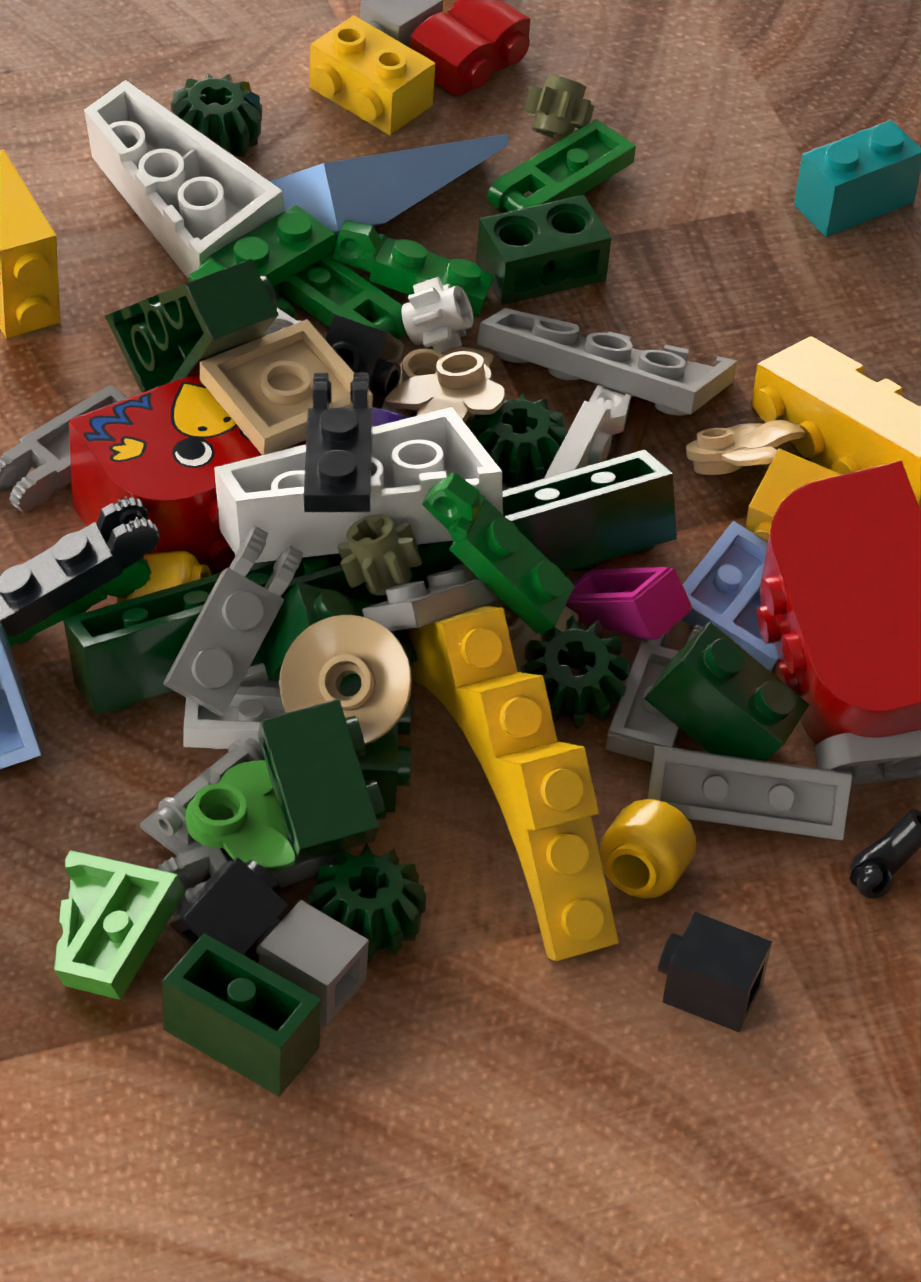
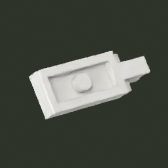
M597 385L590 401L583 402L544 479L606 461L612 440L611 435L624 431L631 395H623Z

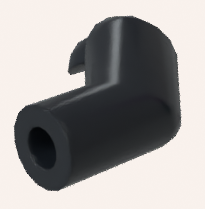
M913 808L909 810L884 836L853 858L849 871L850 881L858 888L861 895L866 898L875 899L887 894L893 885L892 876L921 848V811Z

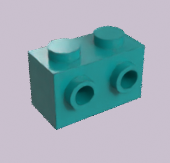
M889 120L803 153L794 206L825 237H828L914 203L921 172V147L897 124Z

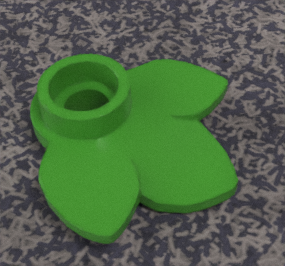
M265 760L243 762L232 766L225 771L219 783L210 784L200 789L188 804L186 809V828L197 842L212 848H224L232 859L239 857L245 864L249 860H253L263 866L268 872L281 871L294 866L295 853L288 839Z

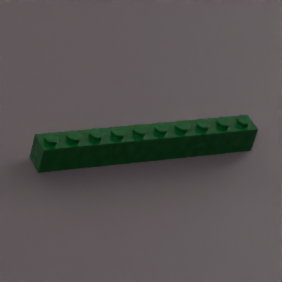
M646 450L502 491L503 516L512 521L518 530L550 562L559 567L562 573L572 570H590L602 561L625 554L646 553L652 550L655 545L677 539L673 473ZM453 541L418 544L417 550L422 564L411 568L412 578L409 583L424 581L425 588L429 587L428 575L451 570L453 566L463 563L449 550ZM340 553L303 557L290 584L281 595V598H283L298 581L325 590H335L342 595L373 604L388 600L387 595L371 594L367 590L365 583L351 588L340 563L342 561ZM276 561L254 563L245 577L265 587L273 572ZM221 573L63 619L74 684L95 714L105 711H123L141 700L165 693H178L163 685L164 680ZM260 648L250 667L261 663L264 664Z

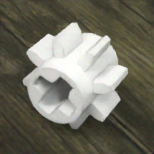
M440 277L413 285L415 294L408 296L410 302L403 304L401 309L402 321L410 340L415 345L424 344L425 348L432 346L433 350L440 353L450 348L462 346L460 337L466 335L465 329L473 326V312L464 290L458 285L451 287L450 284H446L443 286Z

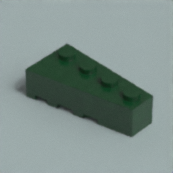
M252 259L122 308L105 315V318L141 393L198 373L200 372L201 361L263 337L279 314L277 312V297L272 284L265 276L259 275Z

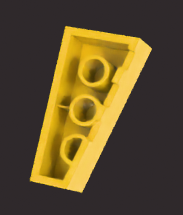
M812 336L758 363L751 407L756 410L762 420L765 422L784 420L799 425L805 430L806 438L790 441L795 445L799 453L814 463L842 475L902 460L921 511V406H917L903 398L901 386L887 378L879 382L866 377L862 364Z

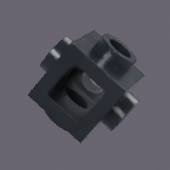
M334 314L325 340L354 373H368L369 390L373 394L372 407L382 409L385 398L398 386L401 375V368L398 363L405 344L388 332Z

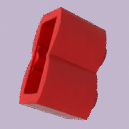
M457 0L447 12L437 13L422 22L410 35L409 48L435 62L434 82L454 96H461L472 89H479L485 85L492 72L517 64L523 59L530 45L529 31L531 19L503 0Z

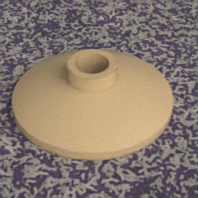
M356 615L332 616L309 626L291 644L281 666L279 680L280 695L286 713L340 699L345 718L356 716L366 745L385 735L395 726L404 713L412 687L411 667L401 643L381 624L369 618ZM349 674H358L361 678V688L358 693L349 697L343 696L340 690L342 679Z

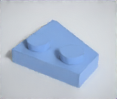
M733 521L684 582L683 587L691 602V611L681 620L693 628L695 625L705 626L710 621L772 672L779 660V656L774 643L765 644L756 614L757 607L761 606L760 583L768 542Z

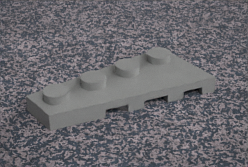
M507 308L502 309L480 323L477 345L495 350L496 356L502 360L513 363L529 361L547 367L548 372L552 376L560 379H584L599 384L604 389L623 395L629 394L631 397H639L654 402L656 409L670 415H691L732 384L738 363L737 360L717 356L715 367L687 361L688 349L666 344L663 351L634 349L630 342L631 336L613 332L592 333L587 338L579 336L580 328L577 324Z

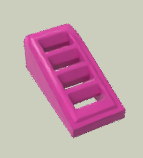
M669 567L591 569L573 583L575 586L565 605L579 615V621L593 624L599 620L603 628L649 640L659 639L691 611V602L675 568Z

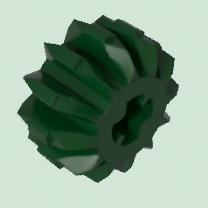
M207 73L204 80L187 79L184 88L174 91L171 101V112L228 153L238 157H245L248 147L258 145V138L261 134L262 105L260 104L259 95L251 92L249 82L233 83L230 74L219 79L213 78Z
M523 392L517 400H509L505 397L503 405L491 415L475 414L474 419L471 420V427H469V430L501 469L502 482L507 483L510 489L518 485L544 479L568 432L565 429L566 424L563 421V412L550 411L547 398L534 403L527 401Z
M572 615L566 620L565 631L562 632L553 627L541 634V641L530 640L525 647L524 658L528 662L521 666L520 672L543 676L553 723L560 719L563 713L571 714V721L578 729L584 724L586 712H589L603 722L609 715V703L619 704L621 697L626 692V686L622 681L629 677L630 662L627 658L619 656L622 651V642L619 636L601 639L603 626L599 620L590 625L586 631L579 629V623ZM570 668L578 669L580 676L572 675Z
M366 843L360 856L354 857L340 849L337 857L334 859V865H320L319 872L315 876L313 892L310 894L309 905L368 939L367 962L369 963L378 949H382L396 957L399 949L402 948V940L415 941L416 935L420 931L422 913L426 910V893L424 892V886L419 884V875L416 872L415 864L399 865V858L395 848L381 857L376 856Z

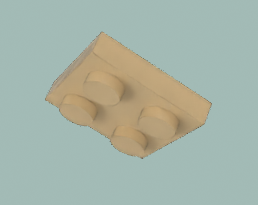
M307 319L200 362V381L262 455L283 450L306 440L308 408H313L314 373H328L329 381L332 383V402L329 404V408H353V403L350 400V383L353 381L354 372ZM369 390V408H372L373 394Z

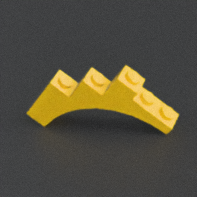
M479 606L421 627L409 628L408 632L417 660L411 666L412 681L426 687L444 704L463 731L485 772L517 850L535 907L547 958L559 961L618 944L619 940L591 816L599 814L585 747L557 741L544 678L542 675L517 671L504 608Z

